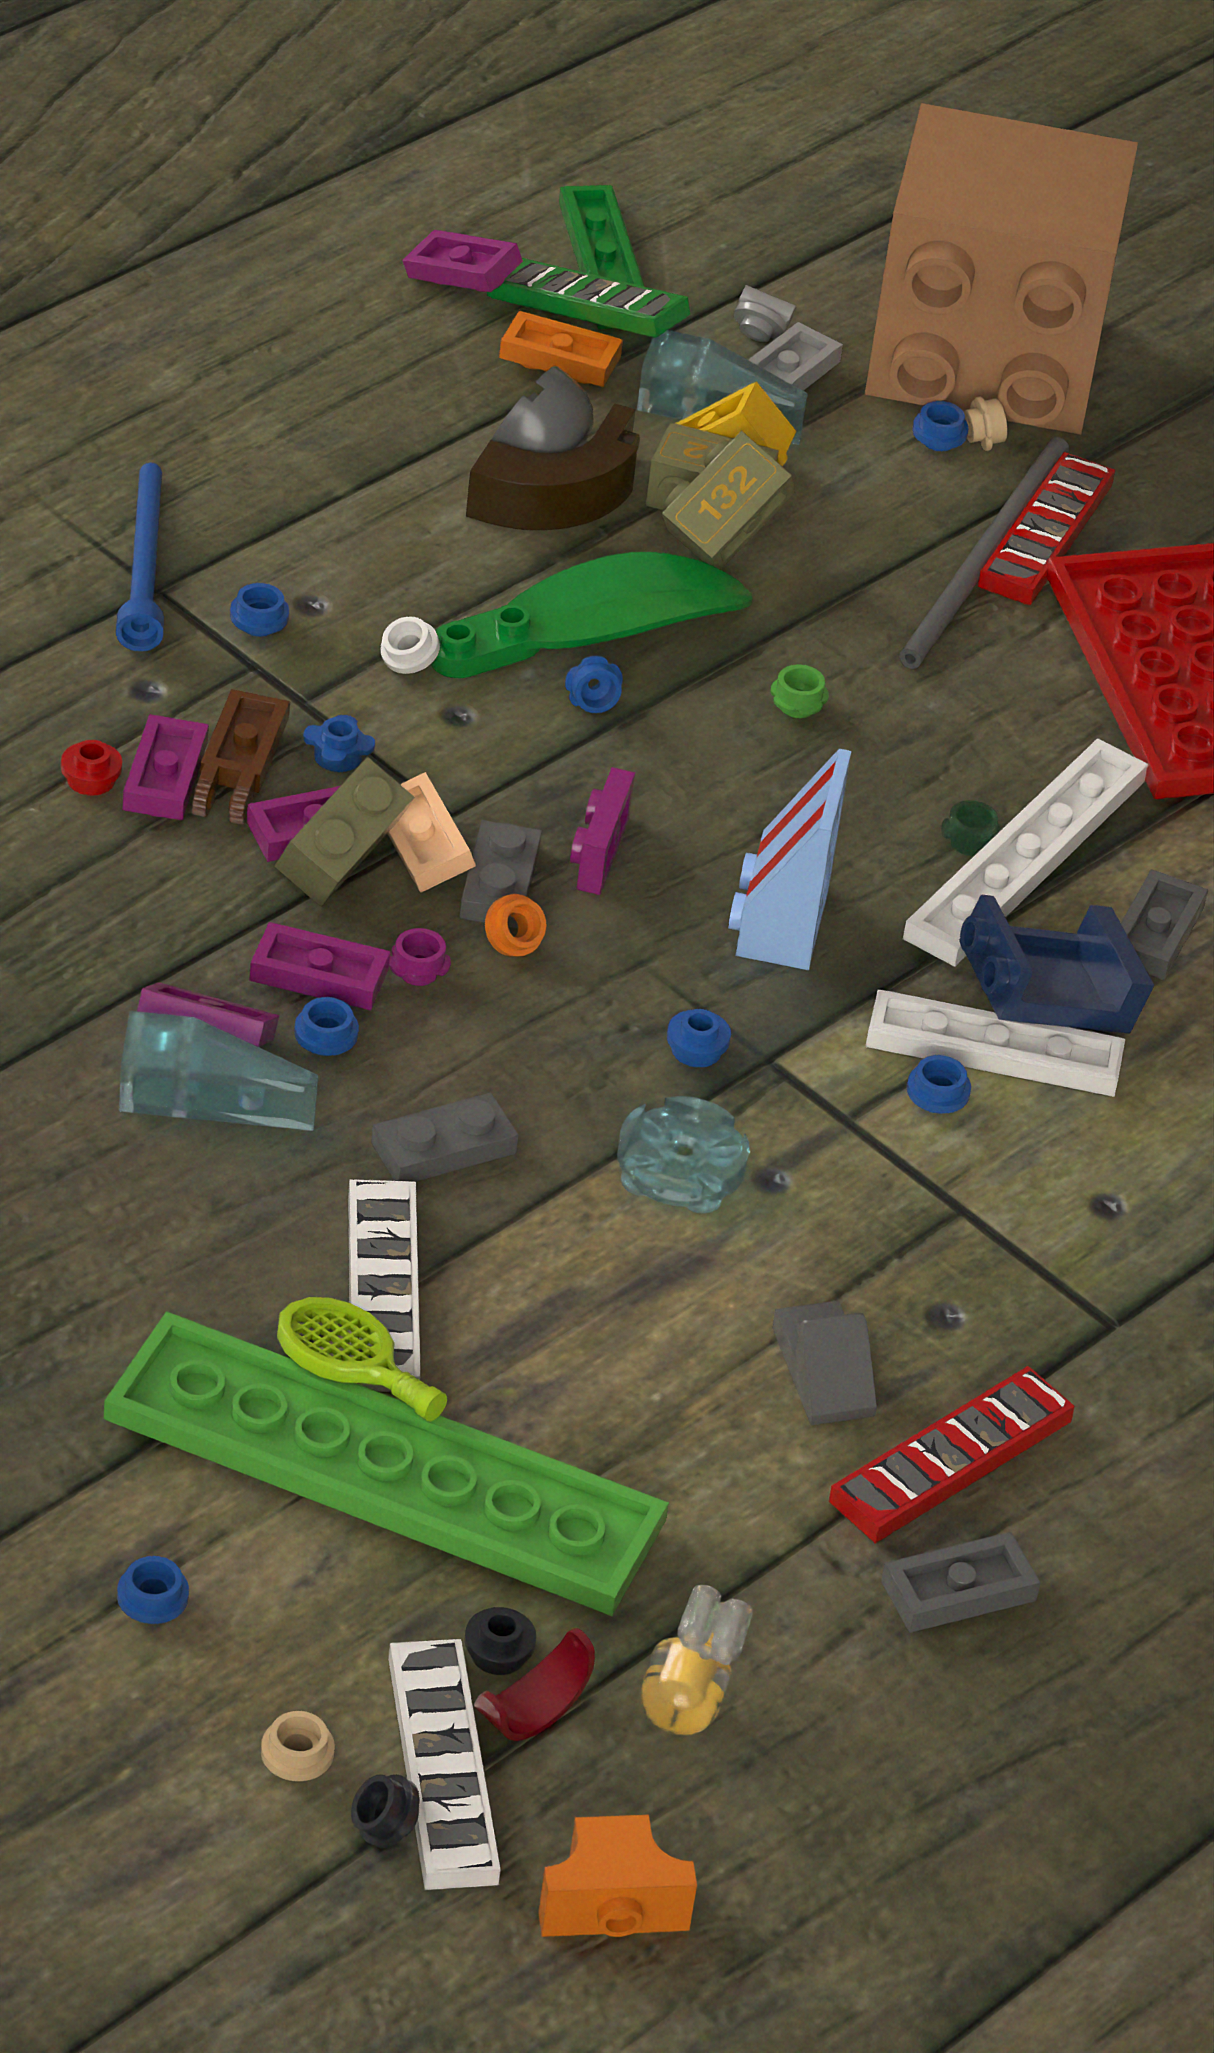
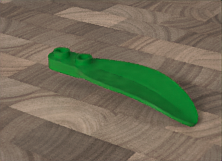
M629 552L609 555L558 572L528 588L507 605L458 621H451L435 630L440 641V650L431 666L443 676L467 678L526 660L540 651V648L562 649L581 647L635 635L702 616L744 609L752 605L753 597L739 580L712 565L696 559L659 552Z

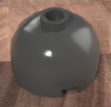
M553 366L536 381L544 390L539 395L534 392L528 398L523 395L491 439L532 452L558 453L573 450L588 442L586 440L594 425L593 406L583 388L561 368Z

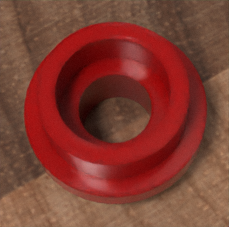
M85 740L73 744L64 751L61 757V771L67 779L68 785L74 791L83 795H101L114 787L116 780L122 773L123 762L120 753L114 747L98 740Z

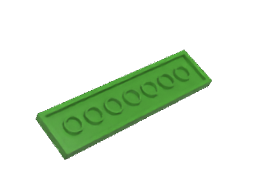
M167 1311L104 1401V1420L610 1616H613L667 1518L669 1502L439 1415V1417L431 1422L426 1421L416 1414L414 1408H411L410 1405L401 1400L356 1383H341L321 1378L300 1367L291 1358Z

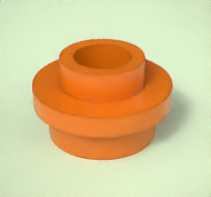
M510 894L503 896L492 903L486 914L485 931L489 942L499 953L508 957H520L532 953L540 945L546 932L547 924L543 910L537 903L524 895ZM509 916L513 917L518 925V932L515 937L512 936L508 928Z

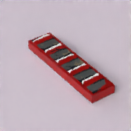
M1063 452L980 571L978 587L1031 606L1048 581L1047 566L1049 557L1065 556L1112 487L1115 469Z
M1027 1366L831 1485L829 1502L876 1544L1071 1423L1075 1406Z

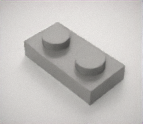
M797 322L735 369L733 388L740 390L757 381L778 409H780L840 363L843 344Z

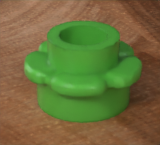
M797 664L783 668L778 675V679L772 683L770 689L771 695L774 696V704L783 713L793 718H806L820 712L823 704L829 698L824 676L817 669L807 665Z

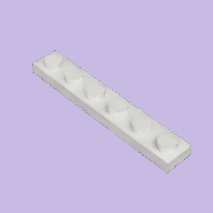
M1097 738L906 920L903 939L955 967L966 956L959 942L962 924L968 916H971L980 895L994 896L1006 917L1145 782L1148 764Z

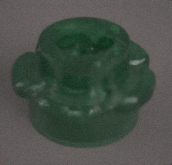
M975 800L961 801L951 808L949 818L943 820L941 832L944 838L951 840L950 843L956 851L964 855L973 856L1000 832L998 815L991 806Z

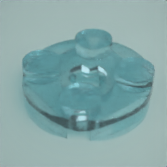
M686 1096L665 1098L664 1107L653 1108L645 1112L646 1104L634 1109L622 1124L617 1152V1160L622 1170L621 1182L628 1192L635 1195H645L661 1203L687 1207L695 1213L704 1214L717 1210L721 1206L722 1198L732 1194L741 1185L746 1174L750 1146L746 1133L742 1138L741 1134L734 1128L735 1118L727 1110L712 1102ZM680 1146L693 1150L690 1156L676 1153Z

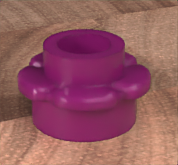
M424 928L409 929L401 933L396 940V944L392 947L391 953L393 956H390L389 967L396 976L415 986H424L434 982L437 975H446L451 966L450 956L445 954L446 943L438 933Z

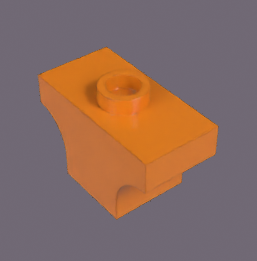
M649 1815L575 1817L570 1857L560 1864L547 1866L544 1869L538 1912L542 1937L606 1934L612 1937H623L633 1933L689 1931L697 1889L693 1861L680 1860L669 1856L658 1847L652 1836Z

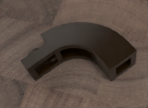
M614 403L593 438L584 445L565 452H532L490 440L470 470L466 517L513 529L557 530L587 524L611 513L626 501L633 491L637 451L640 443V435L633 433L636 409Z

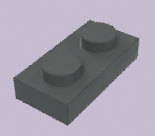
M481 820L473 852L476 867L468 871L461 899L460 919L485 923L487 911L497 899L510 894L529 896L540 850L542 830L509 823ZM509 916L508 927L518 928L516 920Z
M1152 869L1123 918L1121 925L1148 974L1165 980L1205 907L1208 889Z
M490 1092L374 1124L371 1144L394 1181L416 1182L516 1154L518 1134Z
M1012 1532L886 1562L881 1579L909 1633L1037 1601L1041 1583Z

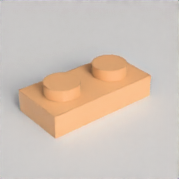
M426 772L400 784L415 798L387 834L420 893L476 867L469 847Z

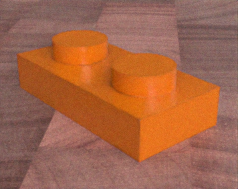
M519 311L501 339L499 358L519 363L529 369L548 371L551 367L558 366L576 382L604 387L621 358L623 339Z

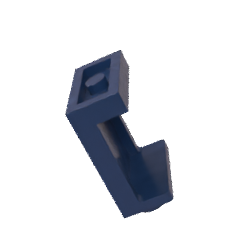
M982 894L971 916L964 920L961 927L959 942L962 950L965 952L999 1020L1130 1034L1155 986L1112 907L1090 905L1077 933L1010 926L996 898L991 895Z

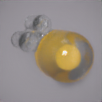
M697 1585L693 1588L678 1627L679 1638H668L660 1641L655 1646L641 1686L642 1707L646 1716L654 1725L675 1735H692L701 1732L715 1720L730 1681L732 1670L730 1663L735 1661L742 1652L752 1618L753 1609L746 1602L730 1599L723 1603L720 1602L721 1594L713 1587Z

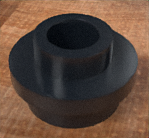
M504 1607L488 1608L476 1613L467 1623L464 1638L465 1647L474 1664L482 1671L493 1675H508L518 1671L533 1655L536 1646V1630L532 1622L516 1610Z
M379 1774L365 1781L357 1791L351 1807L352 1822L359 1829L362 1838L378 1848H387L406 1837L413 1830L418 1820L419 1791L411 1780L397 1774L389 1776Z

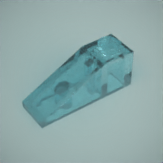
M667 330L659 337H653L642 365L637 410L683 420L757 381L797 431L791 443L800 444L808 393L711 339Z
M130 1011L121 1061L119 1111L314 1131L318 1088L317 1074L195 1017Z

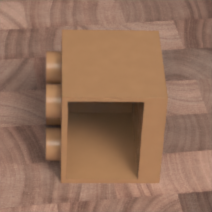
M921 103L893 212L865 395L918 405H926L933 401H946L957 405L963 412L970 409L971 402L976 397L981 396L984 400L997 398L1004 409L1006 421L1081 435L1138 142Z

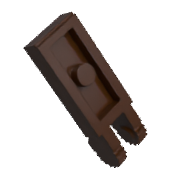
M231 689L201 761L200 777L192 801V812L194 815L208 816L214 804L217 785H223L236 789L229 802L230 822L245 824L248 804L253 802L254 793L260 792L289 720L290 701Z

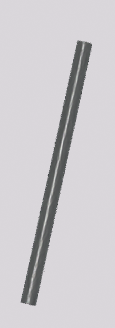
M1054 437L1047 443L900 652L899 658L904 666L915 669L923 662L978 583L980 571L1063 452H1069V445L1064 439Z

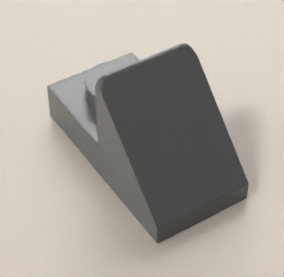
M839 1301L775 1309L772 1328L810 1425L874 1417L877 1404L868 1326L864 1314L853 1313L845 1315Z

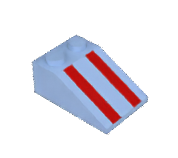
M838 749L763 830L758 853L746 852L739 889L748 891L747 894L735 893L728 929L739 931L736 956L809 970L829 891L851 751Z

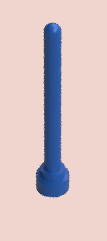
M152 462L144 464L139 472L130 600L120 607L116 621L118 641L124 647L133 651H148L155 648L162 641L164 633V614L161 608L154 602L162 470L157 464Z

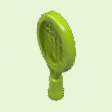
M325 1297L304 1298L289 1303L280 1312L277 1338L284 1352L300 1367L321 1378L341 1383L382 1385L390 1389L391 1393L398 1399L414 1408L417 1415L429 1422L435 1420L443 1412L447 1403V1395L434 1386L429 1387L427 1384H424L423 1381L415 1378L409 1372H402L395 1365V1342L388 1329L371 1313L351 1303Z

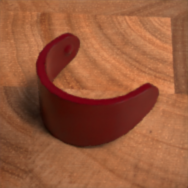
M573 1627L565 1634L553 1651L527 1674L496 1696L489 1691L483 1692L476 1699L474 1707L509 1740H526L541 1733L568 1711L586 1687L595 1662V1650L592 1642L582 1630Z

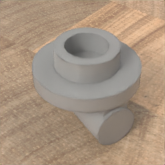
M746 285L734 311V318L740 324L739 329L744 335L755 341L768 342L770 338L776 339L786 331L797 306Z

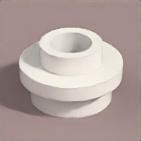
M416 617L399 618L392 622L383 633L381 643L382 658L387 667L397 673L410 674L425 669L436 659L440 650V641L434 628Z

